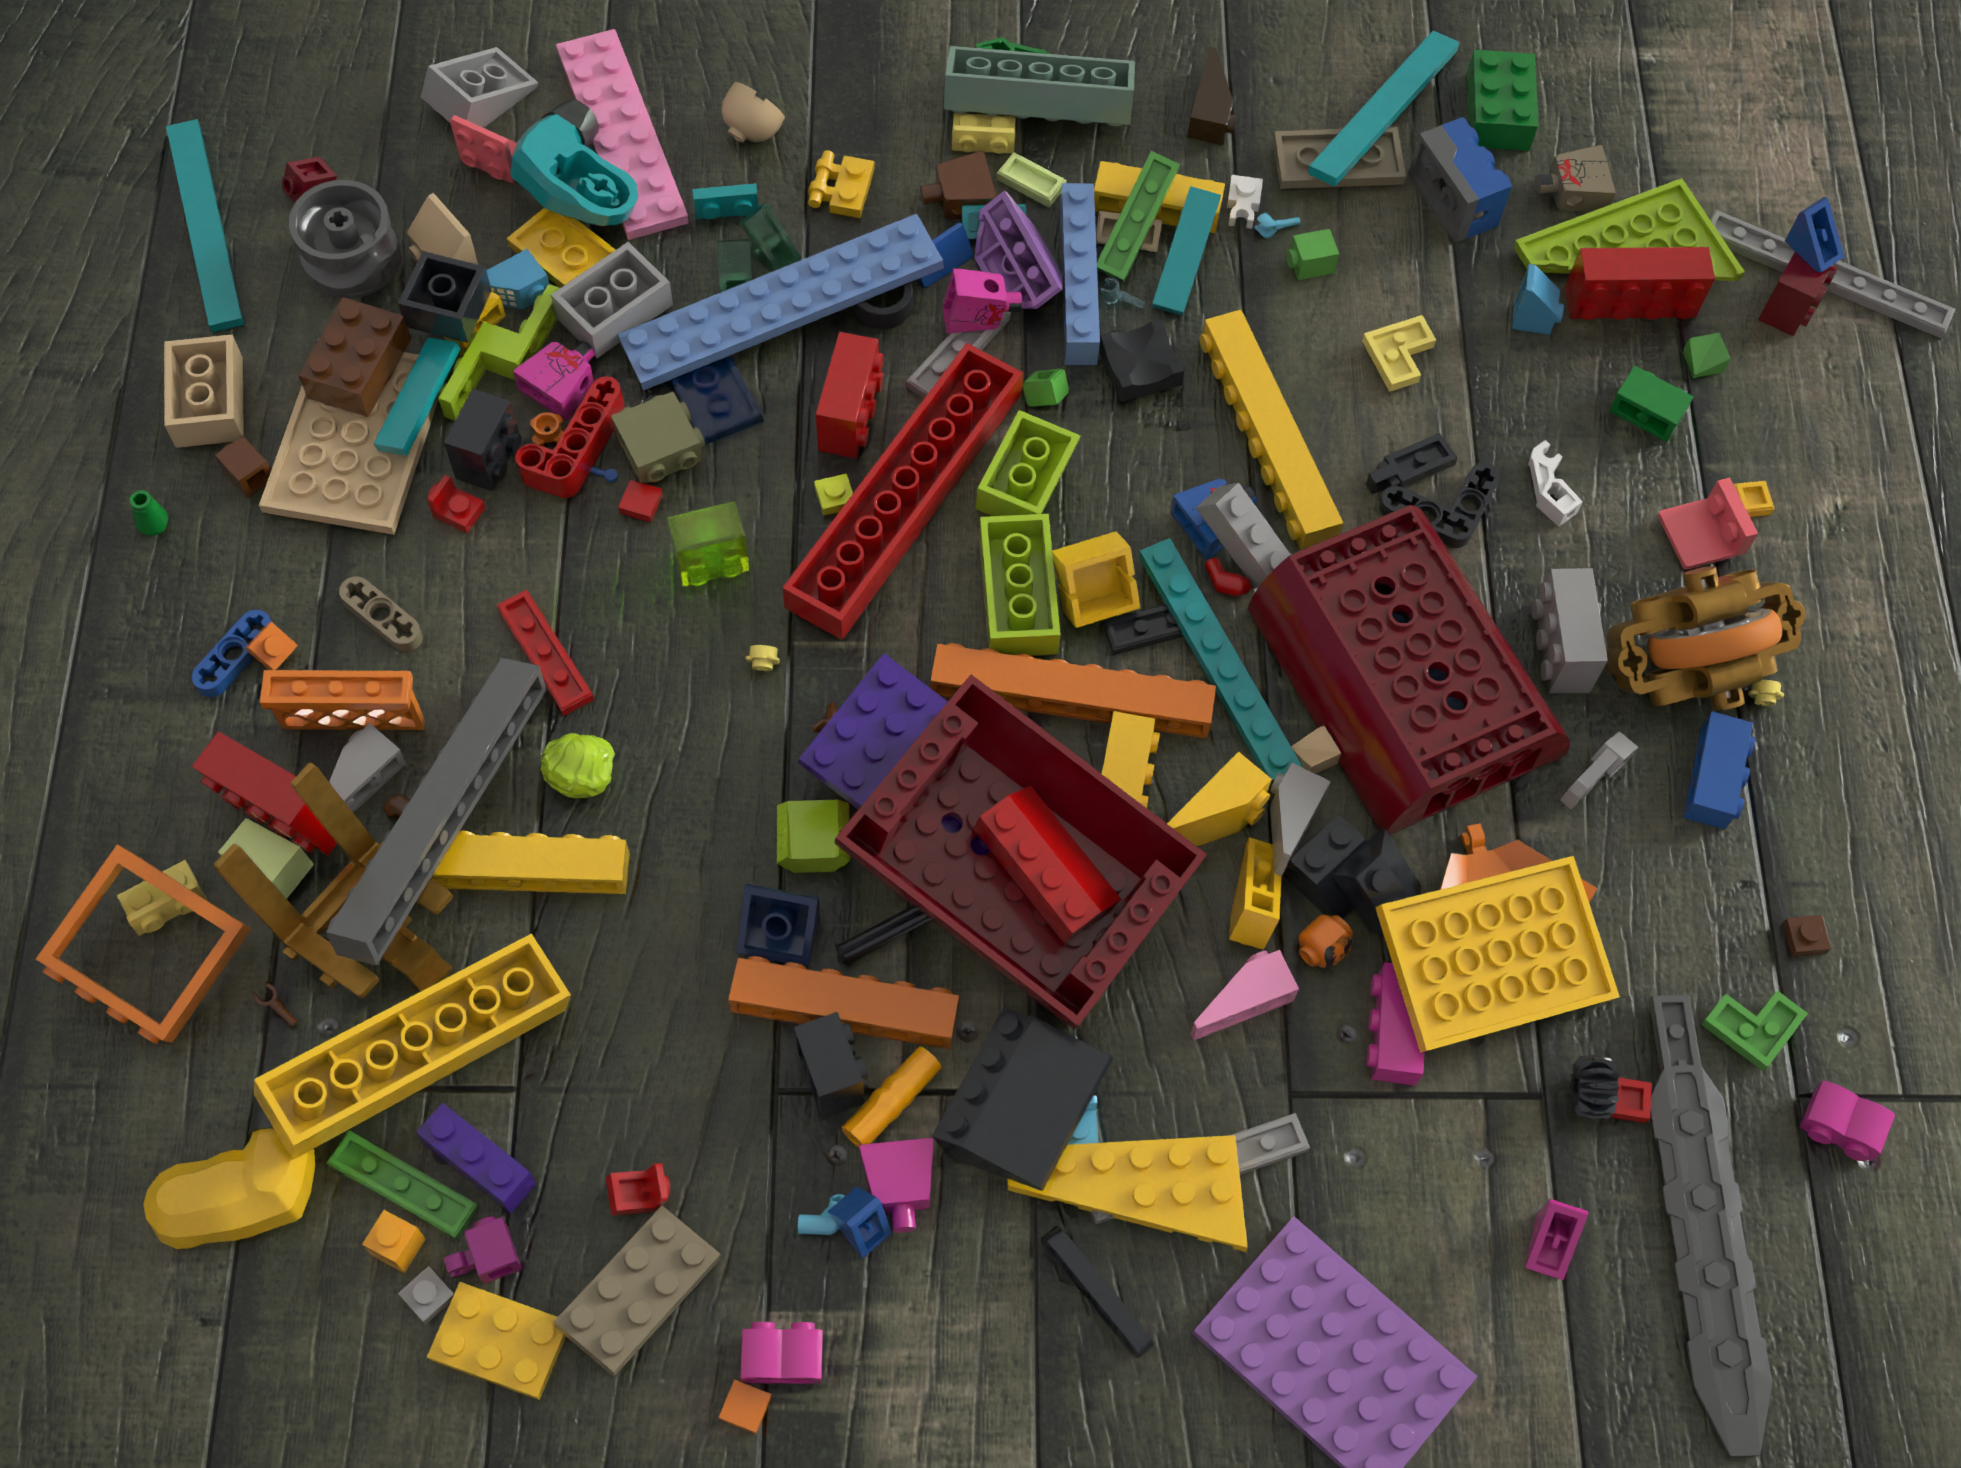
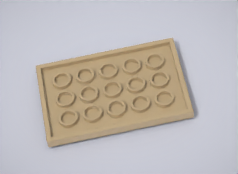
M403 353L369 418L308 399L303 386H301L259 504L262 513L395 534L438 403V396L407 456L378 451L374 446V442L419 356L418 354Z

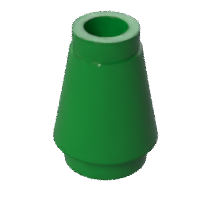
M144 490L134 492L130 496L129 502L135 528L149 536L162 533L166 529L169 519L167 511L148 492Z

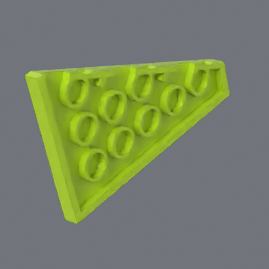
M1682 178L1517 239L1513 246L1526 269L1529 264H1532L1545 273L1570 274L1580 248L1709 247L1715 280L1738 281L1742 279L1745 273Z

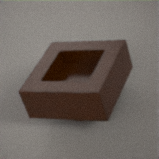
M1822 915L1787 918L1782 923L1791 957L1827 954L1832 949Z

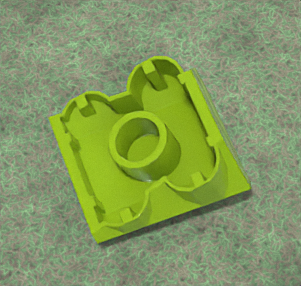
M837 799L787 801L777 805V864L794 873L835 872L840 867L845 866L850 861V856L835 845L834 841L835 837L849 822V803Z

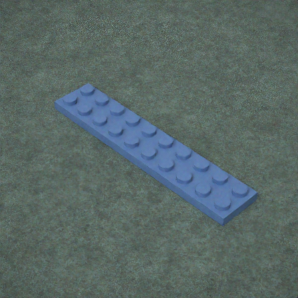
M914 214L619 333L618 337L644 391L944 268L943 259L917 214Z

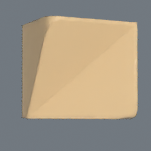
M1325 726L1317 728L1291 746L1303 766L1302 768L1314 774L1338 764L1341 756L1339 748Z

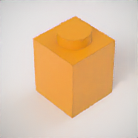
M383 1210L362 1245L371 1256L405 1273L426 1238L416 1226Z

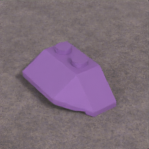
M1004 190L980 209V225L977 232L974 258L982 272L1001 274L1004 277L1006 292H1021L1022 309H1038L1062 290L1063 274L1037 228Z

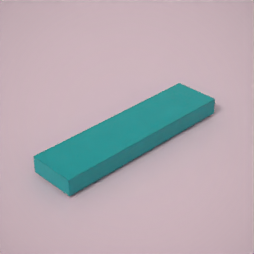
M1190 186L1152 303L1153 308L1183 316L1221 199L1220 194Z
M427 338L374 442V446L378 451L404 456L408 455L461 350L457 342Z

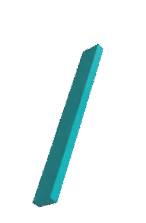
M1433 30L1309 165L1308 174L1336 187L1458 51L1460 42Z
M198 119L166 126L211 332L245 325Z

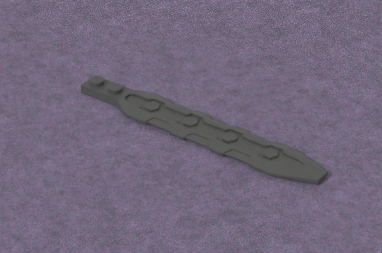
M1652 996L1649 999L1660 1073L1651 1093L1650 1118L1653 1137L1658 1141L1665 1185L1662 1187L1665 1213L1670 1216L1677 1260L1674 1264L1677 1288L1682 1293L1689 1341L1686 1345L1693 1388L1728 1457L1760 1456L1772 1389V1377L1766 1342L1760 1334L1753 1293L1756 1284L1752 1261L1748 1259L1740 1217V1212L1743 1208L1739 1185L1734 1181L1727 1140L1730 1132L1724 1098L1701 1066L1690 996Z

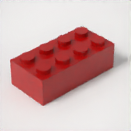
M1709 247L1580 248L1564 287L1569 318L1584 320L1614 318L1622 320L1626 318L1687 319L1697 317L1715 280Z
M217 732L192 765V768L203 776L200 783L216 794H219L220 791L224 792L220 797L223 801L237 810L245 806L244 813L260 824L270 821L268 827L285 839L295 836L292 841L311 854L314 849H317L328 856L336 846L335 840L290 786L291 781L296 777L295 775L221 732Z

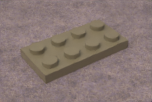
M1389 127L1336 187L1404 185L1406 172L1398 127ZM1342 129L1274 131L1273 144L1280 189L1334 187L1309 175L1308 170L1309 165Z
M661 1206L554 1321V1327L614 1377L718 1263L721 1254L671 1212Z

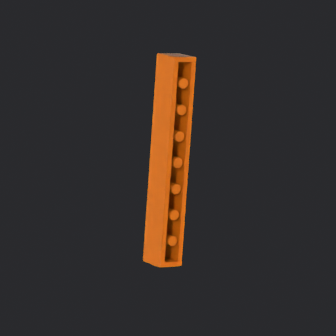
M949 643L947 645L937 644L930 689L944 699H951L970 674H972L1017 710L1111 724L1113 712L1116 711L1154 718V731L1208 738L1216 686L1207 685L1203 681L1174 680L1167 675H1141L1128 669L1120 671L1108 670L1095 664L1075 665L1061 659L1042 660L1033 658L1028 654H1002L989 648L982 650L969 649L956 643Z

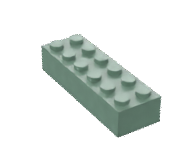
M950 46L945 73L944 110H952L960 114L979 112L987 116H996L998 114L1013 115L1021 119L1040 117L1049 121L1061 119L1075 120L1082 124L1101 122L1107 123L1110 126L1130 125L1134 95L1135 61Z

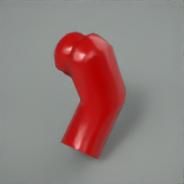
M1212 558L1204 564L1217 592L1231 596H1241L1249 593L1251 589L1250 580L1240 574L1226 572L1219 558Z

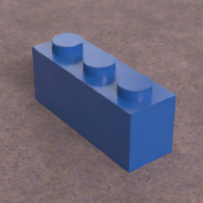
M1710 712L1700 728L1683 818L1721 829H1726L1734 818L1739 819L1744 806V799L1740 798L1741 788L1745 787L1750 773V768L1745 767L1746 759L1751 756L1755 746V737L1751 736L1752 722Z

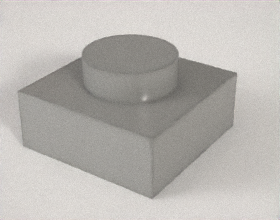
M429 1266L398 1293L425 1325L446 1308L454 1296V1293Z

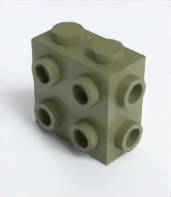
M674 392L657 395L645 403L635 407L624 408L611 416L615 436L640 483L646 484L660 481L666 475L681 469H690L703 461L701 447L705 446L704 438L698 427L692 428L689 422L692 420L689 409L685 402L679 403Z

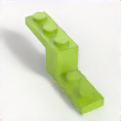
M548 284L543 294L537 296L533 311L528 320L525 319L522 322L519 334L487 322H483L478 332L472 334L467 351L462 358L460 357L456 361L453 375L448 383L443 384L438 394V400L444 417L456 421L472 389L476 388L486 370L515 380L513 371L540 351L557 321L551 294L560 289L559 287Z

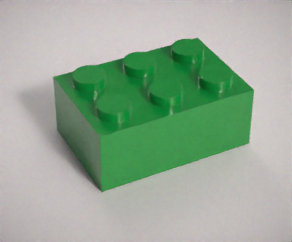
M1473 50L1466 73L1467 123L1478 134V146L1493 149L1530 151L1538 129L1535 54Z

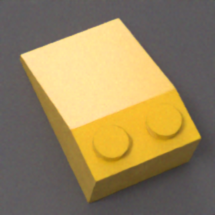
M1238 752L1167 824L1195 846L1238 833L1248 823L1251 826L1256 824L1265 813L1263 806L1270 798L1268 789L1272 779Z

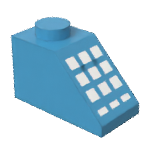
M528 249L486 270L492 289L491 292L501 297L502 304L505 307L526 309L534 304L537 296L542 295L549 284L547 274Z

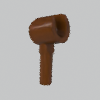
M265 981V985L273 991L271 998L262 1000L253 992L254 999L262 1006H269L292 1028L298 1023V1020L277 998L275 986Z

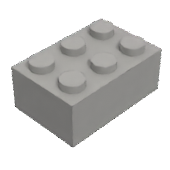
M629 242L551 294L556 319L579 342L584 341L589 344L594 350L596 358L620 343L619 333L649 322L673 306L670 282Z
M1593 568L1551 569L1546 581L1540 585V593L1537 599H1534L1532 602V617L1534 620H1538L1539 626L1536 634V645L1538 650H1542L1543 653L1541 677L1543 681H1547L1549 694L1590 693L1608 661Z

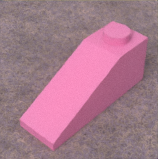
M1280 950L1270 954L1267 951H1261L1252 955L1247 960L1248 962L1196 1019L1190 1033L1193 1041L1294 1001L1299 988Z

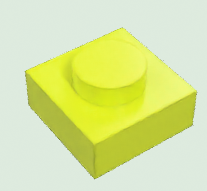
M847 473L814 481L815 491L823 516L840 512L853 494Z

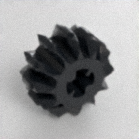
M1601 1055L1579 1056L1573 1064V1073L1570 1074L1572 1109L1578 1117H1586L1588 1120L1609 1119L1616 1111V1103L1619 1101L1618 1090L1620 1087L1618 1086L1619 1074L1617 1073V1066L1610 1058L1601 1057Z

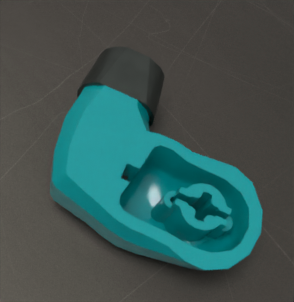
M568 99L544 114L541 120L526 130L516 144L511 161L510 175L512 179L528 190L544 208L590 224L600 226L617 225L628 220L638 200L637 183L629 173L605 161L588 148L599 132V124L592 110L577 99Z

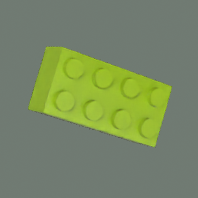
M1049 514L980 517L979 543L988 648L1009 655L1028 654L1036 656L1058 654L1061 634Z

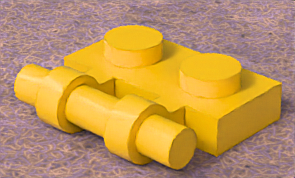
M828 150L824 151L822 157L817 160L815 166L816 177L810 183L808 189L810 196L808 204L813 208H818L821 201L830 202V213L861 218L875 170V161L844 156L842 164L837 165L833 163L834 153ZM828 179L837 180L835 187L827 186Z

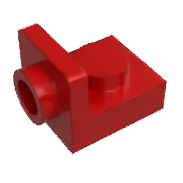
M444 475L439 483L434 484L428 493L427 501L432 516L465 533L470 531L486 508L483 500L456 488L452 477Z

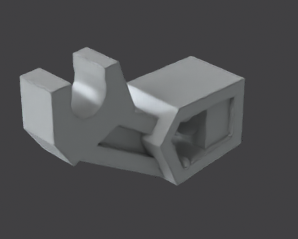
M1620 731L1616 733L1590 760L1592 765L1573 783L1560 801L1570 809L1575 807L1578 801L1583 800L1604 775L1610 778L1621 769L1638 749V746Z

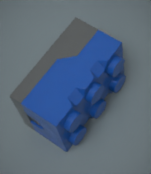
M1464 117L1420 133L1408 172L1409 177L1454 243L1498 227L1512 188L1509 177L1501 170L1494 169L1495 160L1492 153L1486 150L1485 147L1478 146V134L1474 128L1469 126Z

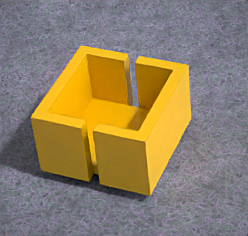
M1117 531L1052 550L1056 578L1060 582L1058 589L1062 610L1076 628L1141 608L1137 583L1132 575H1135L1131 547Z

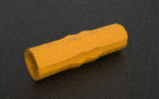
M919 1046L892 1075L885 1079L881 1087L875 1090L860 1109L841 1127L845 1136L859 1149L860 1145L871 1144L891 1122L899 1117L903 1109L912 1103L920 1091L942 1069L936 1057L927 1049Z

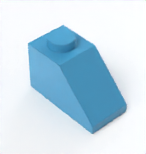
M1529 264L1514 302L1511 329L1550 335L1554 324L1561 322L1564 304L1559 303L1560 289L1536 265Z

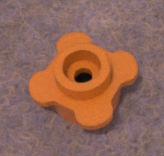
M544 412L532 418L530 427L534 430L533 443L543 446L545 443H558L564 433L561 430L562 417L559 414Z

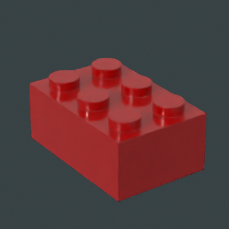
M839 332L816 412L818 451L857 459L860 446L866 447L869 436V427H866L867 420L874 418L877 400L874 399L875 391L881 392L884 380V373L881 372L884 354L879 353L878 339Z

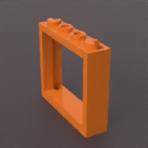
M117 844L39 953L36 960L46 966L42 972L59 983H63L67 979L78 986L74 992L83 999L93 1004L98 999L108 1005L109 1008L106 1013L124 1024L130 1019L141 1028L137 1033L155 1044L160 1039L173 1043L251 931V928L131 851ZM124 867L225 931L161 1023L59 959Z

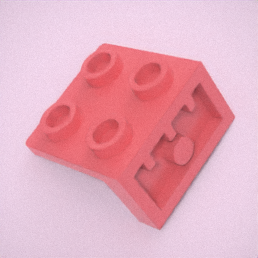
M453 115L450 123L460 160L469 167H476L489 173L495 179H503L514 184L516 181L512 179L510 170L512 155L517 143Z
M1730 477L1718 480L1708 498L1664 509L1658 514L1665 533L1685 570L1744 555L1758 535Z

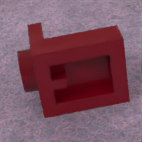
M320 156L287 162L284 177L282 178V189L296 203L306 191L324 182L336 180L337 175Z

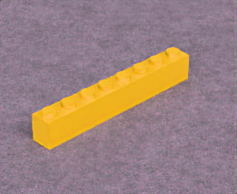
M1242 310L1205 319L1203 333L1199 336L1201 348L1204 353L1209 354L1212 360L1211 366L1215 378L1221 379L1226 402L1228 405H1233L1235 409L1237 425L1241 432L1245 431L1249 439L1250 453L1253 458L1258 459L1261 465V475L1264 483L1272 488L1276 509L1279 513L1283 512L1286 518L1289 537L1291 540H1296L1300 550H1303L1339 535L1343 521Z

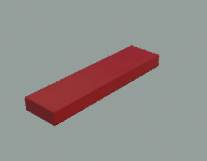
M527 589L496 605L499 614L530 664L540 666L547 691L563 716L594 700L589 687Z

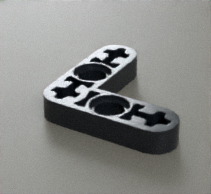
M1479 463L1473 466L1451 509L1400 486H1391L1383 492L1379 509L1383 516L1409 505L1416 506L1422 511H1428L1435 517V521L1431 522V525L1442 542L1449 547L1461 548L1470 541L1497 487L1499 473L1490 464ZM1482 476L1487 478V481L1480 492L1475 488ZM1394 499L1400 501L1397 507L1390 505ZM1467 499L1473 500L1477 503L1479 509L1468 511L1463 508L1461 502ZM1441 519L1445 520L1442 529L1439 528ZM1455 527L1462 529L1458 535L1452 533Z

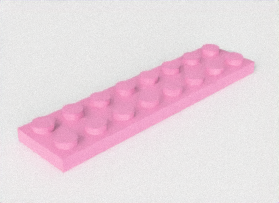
M612 29L556 44L557 53L574 98L588 106L597 118L599 132L591 142L595 153L605 161L629 173L637 183L638 200L628 220L622 222L627 239L631 240L688 224V214L616 30Z

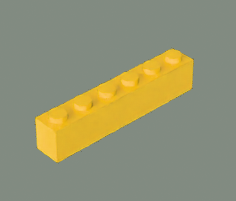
M459 831L433 873L432 880L446 889L626 894L630 853L626 840L612 835H604L599 839H588L576 834H567L563 838L547 837L540 833H530L526 837L511 836L504 832H493L488 836L475 835L468 831Z

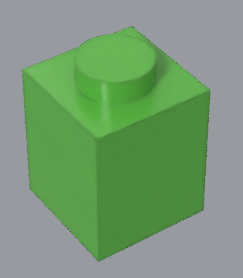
M1325 229L1293 235L1291 247L1286 253L1287 263L1290 269L1294 268L1298 280L1334 274L1339 251L1331 230Z

